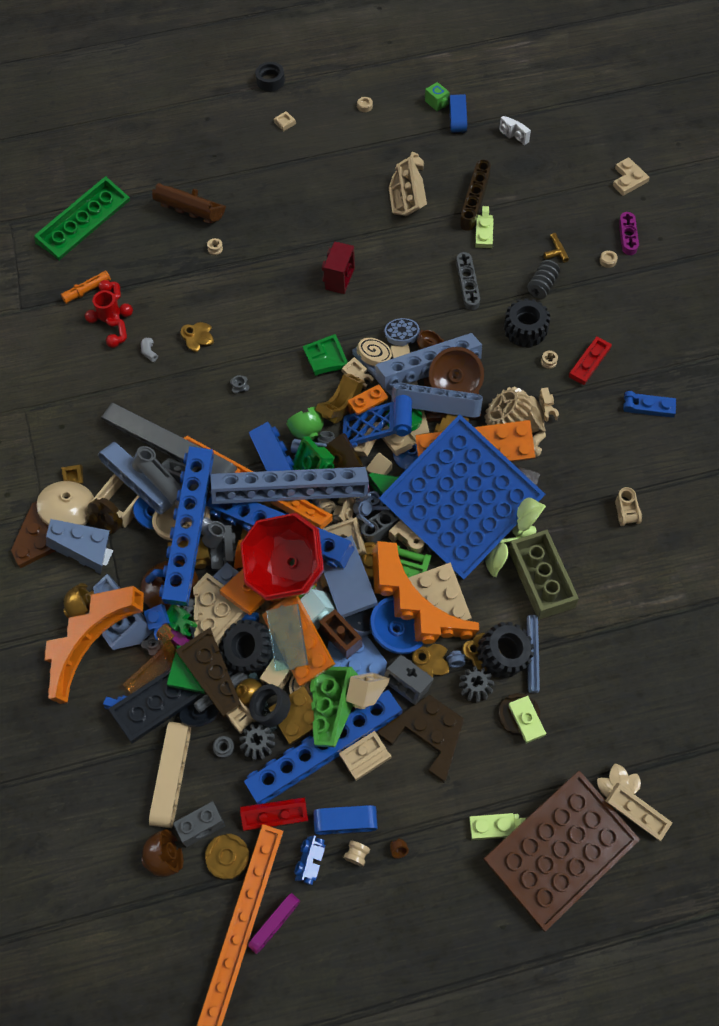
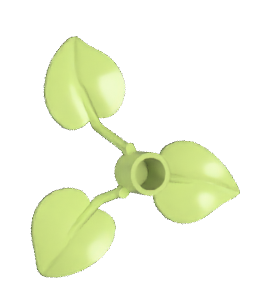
M526 498L521 502L517 510L518 524L513 528V534L516 537L502 539L485 557L486 567L492 576L497 577L499 570L507 559L508 547L505 544L506 542L536 533V527L532 526V524L546 507L544 504L532 498Z

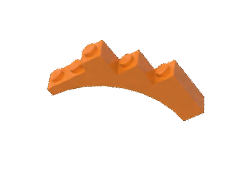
M377 541L372 550L374 593L381 594L382 596L393 595L395 617H401L404 620L414 619L415 641L432 644L440 636L443 638L461 637V639H471L479 631L478 622L467 621L449 615L435 607L418 592L403 569L397 543Z
M134 586L92 594L89 604L90 614L70 617L67 637L46 641L45 660L51 663L48 699L60 704L68 703L70 686L82 657L92 643L112 625L128 616L143 612L144 593Z

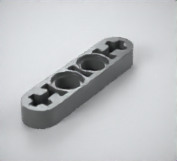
M462 252L457 256L456 265L463 301L468 310H476L480 306V294L473 260L469 253ZM469 272L471 275L466 277L462 273ZM471 285L474 289L467 290L465 287ZM471 296H473V302L475 303H472L470 301Z

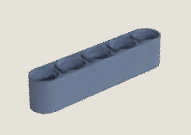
M406 383L393 384L391 402H394L395 397L407 395L412 399L413 409L453 415L460 414L467 417H479L483 397L479 394Z
M112 442L98 453L101 462L157 513L163 514L173 506L143 473L133 469L131 464L133 457L117 443Z

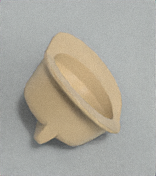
M530 396V402L532 403L531 411L528 413L529 417L525 418L524 421L530 420L532 433L541 430L545 432L542 408L536 398Z

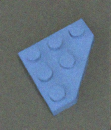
M368 636L362 637L363 647L348 659L329 640L327 650L336 664L333 667H352L358 675L371 672L382 676L385 675L387 661Z

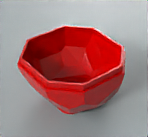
M297 513L256 521L240 543L245 585L266 601L308 594L324 571L319 529ZM294 559L295 563L291 566L290 561Z

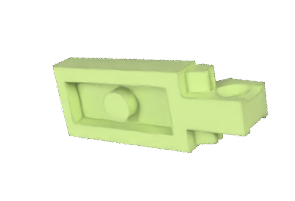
M482 206V215H478L476 221L475 247L492 248L493 215H489V206Z
M513 813L470 816L472 840L506 838L526 818H519V814Z

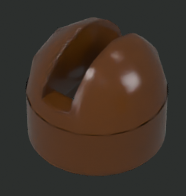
M397 838L396 841L393 840L390 844V851L394 858H402L409 852L407 843L401 838Z

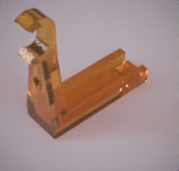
M167 624L161 626L156 633L161 650L123 684L131 694L172 667L176 649L171 639L175 635L170 632L171 628Z

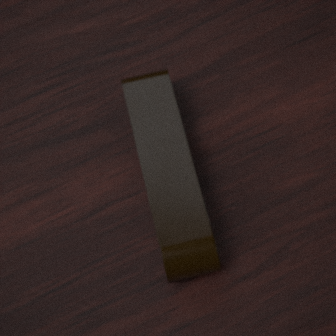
M479 160L474 169L461 212L460 226L465 231L474 229L490 177L491 164L488 160Z

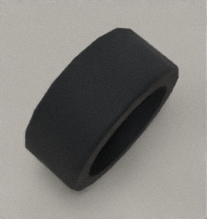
M265 62L256 68V82L260 89L276 91L284 85V69L280 64ZM267 74H276V75H278V76H277L276 78H274V79H264V78H262L263 76H265V75H267Z
M266 684L253 694L249 705L250 715L255 721L264 726L275 727L287 717L291 705L290 697L286 691L278 686ZM277 695V704L274 710L267 716H263V707L270 697Z

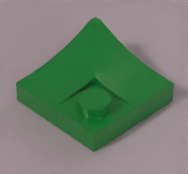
M336 334L303 346L304 353L315 376L330 371L342 370L348 363Z

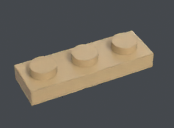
M616 783L605 802L659 841L663 839L673 823L619 783Z

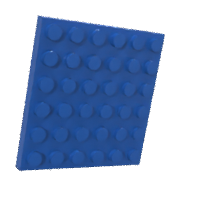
M459 414L379 497V500L445 563L451 562L453 570L464 580L518 524L517 510L521 502L526 498H532L539 502L546 494Z

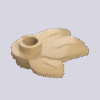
M618 764L612 766L609 778L597 779L598 788L605 797L609 796L616 783L621 784L633 794L641 786L638 774L628 776L627 771Z

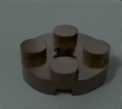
M96 498L89 503L86 519L91 525H94L96 528L110 530V536L118 531L123 524L122 516L119 518L117 514L118 508L106 498L99 500Z

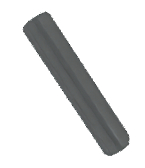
M238 671L230 677L234 688L242 680L247 679L245 672ZM205 695L194 703V707L198 712H202L213 703Z

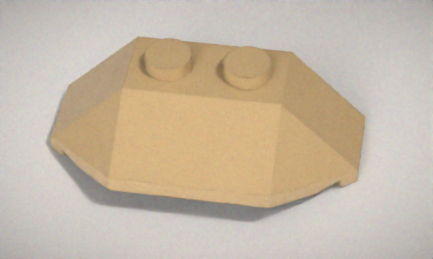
M411 157L396 165V171L389 185L392 213L395 215L407 216L427 205L423 179Z

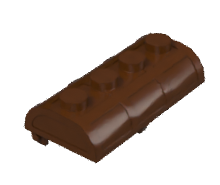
M158 183L155 186L156 189L152 190L153 200L160 202L162 207L170 208L171 206L175 208L176 212L184 213L185 211L189 213L190 217L204 218L203 221L207 223L220 220L225 212L226 206L197 196V189H193L192 194Z

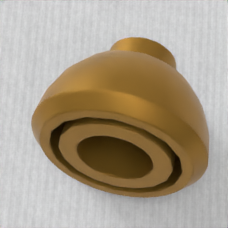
M248 678L242 680L236 687L239 700L248 708L253 694L262 687L261 683L256 679Z

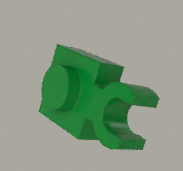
M170 606L167 611L170 621L168 625L176 631H181L183 635L191 636V633L188 632V627L196 628L197 624L194 621L187 620L190 614L181 606Z

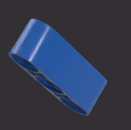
M466 94L450 95L451 133L467 132Z
M376 806L321 808L313 811L315 834L370 832L378 829Z

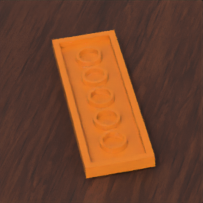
M530 420L474 427L511 462L536 458ZM442 432L415 435L418 457Z

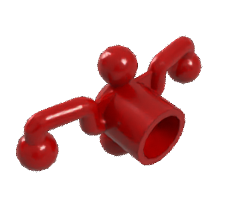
M102 280L99 283L100 292L94 295L92 301L96 311L88 310L85 313V319L89 323H95L100 319L109 326H118L120 336L110 334L106 337L107 346L115 348L119 343H123L127 339L125 323L120 319L119 315L129 317L133 313V308L130 304L126 303L122 304L119 308L117 301L121 297L119 283Z

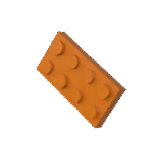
M298 596L286 598L262 615L299 686H304L336 665Z

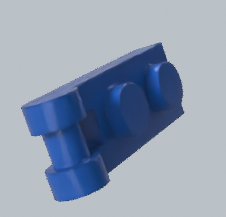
M626 391L624 393V400L626 402L623 405V410L625 412L673 418L676 414V398L635 394L633 391Z

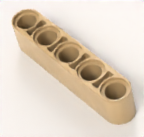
M169 722L167 725L149 815L150 826L173 827L191 736V727L185 726L183 723Z

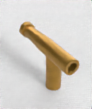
M552 233L550 237L554 242L556 250L544 252V258L560 256L564 263L568 262L569 257L557 238V234Z

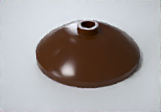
M450 347L441 351L433 359L429 369V381L433 388L476 394L484 380V368L481 360L474 352L463 347ZM454 372L459 373L460 376L458 379L453 378Z
M168 561L152 567L141 581L140 591L144 593L143 602L150 609L163 604L166 607V611H168L172 605L164 604L162 597H159L160 587L164 585L165 577H157L151 584L145 581V578L154 569H164L165 565L168 566ZM176 561V563L182 566L185 564L184 562ZM195 570L192 581L190 598H195L193 587L199 581ZM181 581L180 583H178V584H171V585L174 586V587H177V586H179V585L182 583V581Z

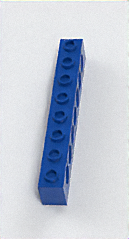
M189 446L188 453L184 455L186 468L185 471L181 472L180 483H183L182 490H178L177 501H179V506L175 508L173 516L176 523L175 527H171L170 531L172 545L167 548L166 557L169 558L168 566L165 565L163 569L165 583L161 585L159 597H162L164 604L187 607L189 605L211 478L210 474L214 460L213 449ZM194 467L202 468L199 472L192 471ZM191 485L198 486L194 491L189 490ZM189 503L195 504L193 509L188 510L185 508ZM185 522L192 523L191 527L187 529L182 528V524ZM181 541L189 542L184 548L178 546ZM176 561H185L182 567L175 566ZM175 579L182 580V583L177 587L171 585Z
M211 496L206 503L210 515L217 519L222 517L234 526L236 524L241 525L248 532L258 520L286 515L257 502L212 504ZM318 528L323 560L333 568L340 567L344 569L355 549L352 542ZM333 547L330 552H325L327 548Z
M386 690L382 692L374 705L368 706L365 709L355 708V711L349 714L342 730L347 735L342 739L339 738L335 747L320 750L314 745V737L309 736L297 748L292 747L283 753L284 756L278 760L272 759L266 763L264 769L259 772L256 770L250 773L244 783L257 805L267 803L339 757V753L373 731L378 732L379 729L400 716L402 709L390 691ZM373 709H380L382 713L375 716L371 711ZM356 720H362L365 724L362 727H356L353 723ZM305 753L310 754V760L306 762L300 760L301 755ZM286 765L293 767L290 773H283L282 768ZM267 777L275 778L271 785L263 784L264 779Z

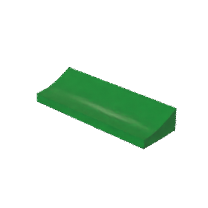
M105 176L34 235L35 244L48 251L56 259L61 260L128 203L130 197Z

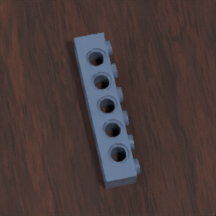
M472 333L411 352L375 364L376 379L383 389L387 391L393 389V384L395 383L408 384L429 377V369L433 359L447 348L463 347L471 350L481 359L482 344Z

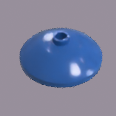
M394 596L381 600L374 607L370 615V629L374 639L384 649L396 654H409L424 644L421 641H415L414 619L404 620L401 617H395Z

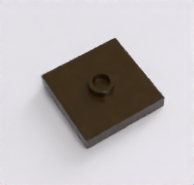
M345 433L333 439L325 447L335 457L333 461L334 468L364 466Z

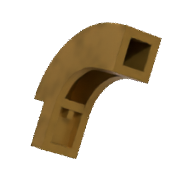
M343 374L334 395L327 402L318 403L315 410L320 413L321 417L333 423H338L348 413V400L361 393L365 381L352 374Z

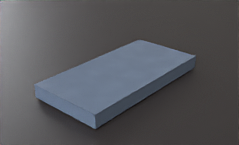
M352 535L345 538L352 542L355 549L344 569L340 567L333 568L323 560L324 576L336 609L343 618L378 605ZM333 547L327 548L325 552H330Z

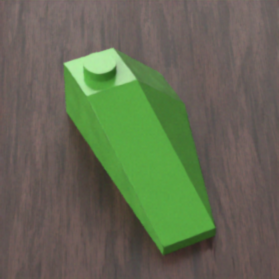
M331 667L311 680L310 692L313 696L311 706L314 711L313 735L314 745L317 747L336 746L353 708V704L346 701L350 677L358 675L352 667Z

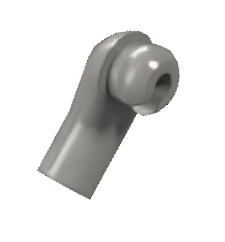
M144 338L141 341V353L154 362L158 358V355L151 350L153 346L151 343L154 342L152 338Z

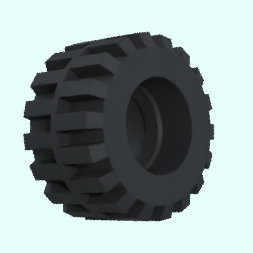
M527 298L524 301L520 299L517 300V303L513 302L511 307H508L505 316L504 331L506 337H509V341H514L515 345L521 344L522 347L526 345L532 347L533 344H540V341H543L545 336H547L550 313L547 311L546 306H542L540 301L537 303L534 299L531 301ZM521 321H529L533 324L527 325L521 323Z
M247 619L245 621L239 620L237 624H231V629H226L224 633L227 635L222 637L221 640L224 641V645H221V650H224L222 656L224 659H227V665L232 666L231 668L234 670L250 673L265 670L264 666L268 667L270 660L275 659L276 656L273 654L278 649V647H275L276 641L268 626ZM252 635L255 640V649L249 657H246L243 649L244 643Z
M501 622L498 625H494L482 636L478 642L480 646L477 647V652L480 655L477 657L478 660L483 662L481 666L488 669L486 672H493L494 677L497 678L501 675L502 678H508L509 676H515L531 663V658L534 655V652L531 650L534 649V645L530 644L532 639L530 636L527 637L525 629L521 630L518 624L513 626L512 622H507L506 624ZM498 641L504 642L510 647L513 655L512 659H508L500 653Z

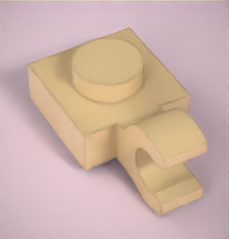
M541 388L539 402L544 414V420L548 421L550 414L555 417V420H558L559 412L552 407L554 405L553 395L549 393L548 388Z

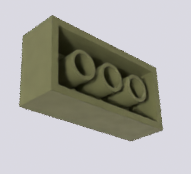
M548 530L512 540L508 551L535 614L538 616V620L575 608L579 600L578 595Z

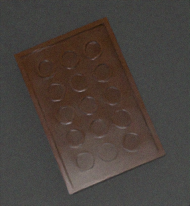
M577 771L491 850L483 860L543 932H546L640 839L616 811L605 802V799L580 771Z

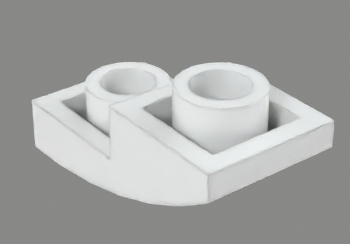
M501 117L499 130L509 139L515 136L523 145L529 143L531 133L529 128L509 117Z

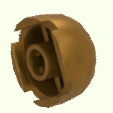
M84 583L73 587L65 595L64 614L68 619L70 617L90 614L89 604L91 595L94 592H89L86 589L88 586Z

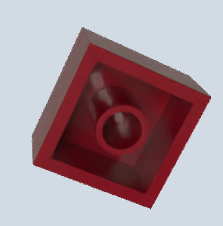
M334 241L332 248L328 249L327 260L323 261L322 271H324L323 282H325V290L345 294L355 270L354 246Z

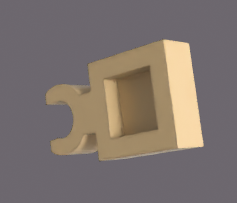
M355 357L341 370L344 374H352L364 381L368 380L370 383H373V377L365 374L367 368ZM366 383L364 384L363 389L367 388Z

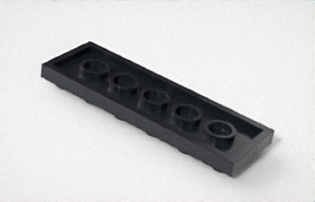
M222 656L228 674L231 677L237 673V670H234L233 668H231L232 666L227 665V659H224ZM170 668L108 710L128 740L133 744L206 694L168 687L167 681L171 671Z

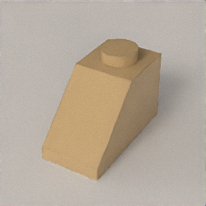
M373 672L351 676L346 701L352 703L353 707L358 709H365L368 706L374 705L388 685L390 678Z

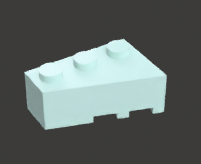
M311 589L308 594H305L300 599L316 629L320 628L319 621L336 609L334 600L329 592Z

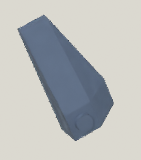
M106 574L93 587L94 594L120 589L109 574ZM137 613L118 621L104 631L102 635L109 646L115 650L138 645L153 631L148 629L145 616L142 613Z

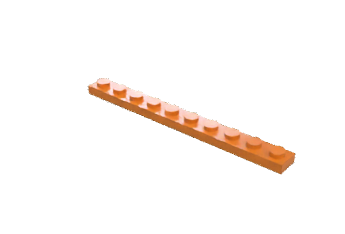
M189 436L184 437V439L202 448L211 449ZM213 450L214 454L226 459L237 467L235 473L253 472ZM306 500L267 501L289 514H299L311 524L321 529L326 527L333 518L332 514Z
M264 824L261 826L196 1026H222L283 834L282 830Z

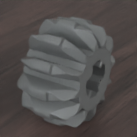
M475 666L473 667V672L466 669L465 675L460 676L462 682L459 683V688L463 689L461 692L462 696L468 695V701H471L474 697L478 703L480 702V697L487 700V694L493 693L491 687L494 686V681L490 680L492 675L491 673L484 674V668L479 672ZM476 682L480 683L477 687L473 686Z
M251 724V731L243 730L245 736L240 737V742L243 743L240 745V748L245 751L246 757L252 755V759L256 760L258 755H260L261 759L264 760V753L266 752L271 755L272 751L270 748L276 745L272 741L275 735L270 733L269 727L263 729V725L259 724L258 728L255 729V726ZM259 739L261 744L256 745L254 740Z

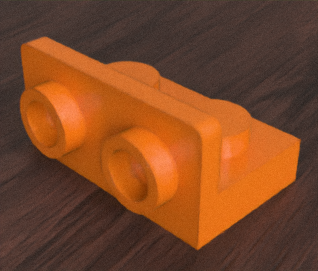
M378 384L349 399L348 412L349 414L356 413V415H359L388 400V395Z

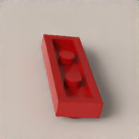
M596 336L569 373V378L585 385L610 351L612 344Z
M305 797L240 807L243 831L261 828L262 824L271 827L308 821Z

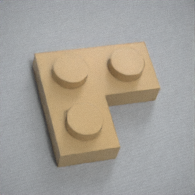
M628 157L616 164L615 169L622 177L613 182V187L624 196L647 183L650 177Z

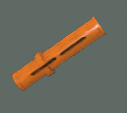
M105 270L79 285L75 284L73 288L60 295L67 304L75 298L83 297V294L98 287L102 280L110 281V276Z

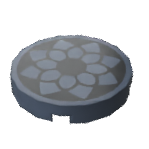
M406 318L395 319L386 325L384 330L385 338L391 344L405 346L407 343L411 342L412 344L417 340L420 328L413 320Z

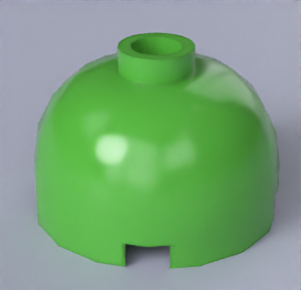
M316 406L307 408L309 412L303 413L300 411L287 420V427L294 437L302 439V437L309 436L312 440L318 437V433L324 426V419L315 410Z

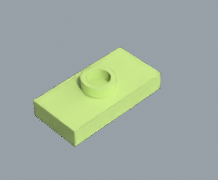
M528 696L508 704L526 743L546 735Z

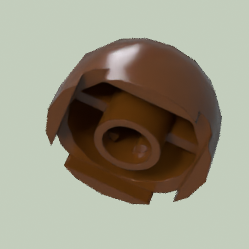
M165 829L153 834L143 846L142 864L153 875L158 877L173 875L183 868V852L181 847L177 850L174 842L178 840L171 831Z

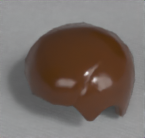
M421 330L417 337L419 349L444 342V339H441L437 333L430 330Z

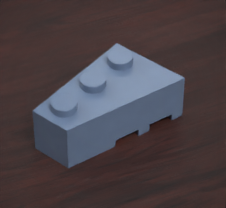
M50 519L46 535V546L79 561L80 564L86 565L101 574L110 530Z

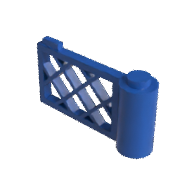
M399 395L394 398V402L373 407L359 415H356V413L346 415L343 421V433L348 438L353 432L357 434L353 439L349 440L353 448L357 447L358 444L393 434L401 437L406 436L412 431V399L407 395ZM386 410H390L385 417L381 416ZM369 415H374L368 422L365 421ZM378 418L382 421L376 427L373 426ZM357 419L353 426L350 427L349 421ZM361 423L365 424L360 431L356 430ZM388 423L389 429L381 431L384 425ZM372 428L373 431L369 435L365 436L364 434L368 431V429Z

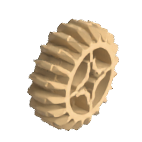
M509 387L507 390H502L501 394H497L495 399H492V403L488 404L489 408L485 411L487 414L484 416L487 425L524 421L525 418L529 417L528 413L531 411V399L524 390Z

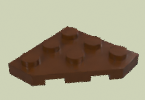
M37 501L32 503L11 549L20 569L55 552V550L46 546V535L49 525L40 518L37 512Z

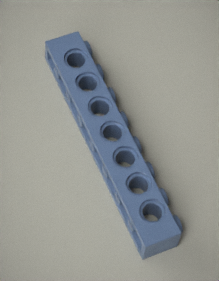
M366 467L210 474L212 504L363 497L368 494L369 485Z

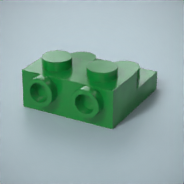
M309 436L302 437L292 468L293 470L334 468L333 461L335 457L325 447H318Z

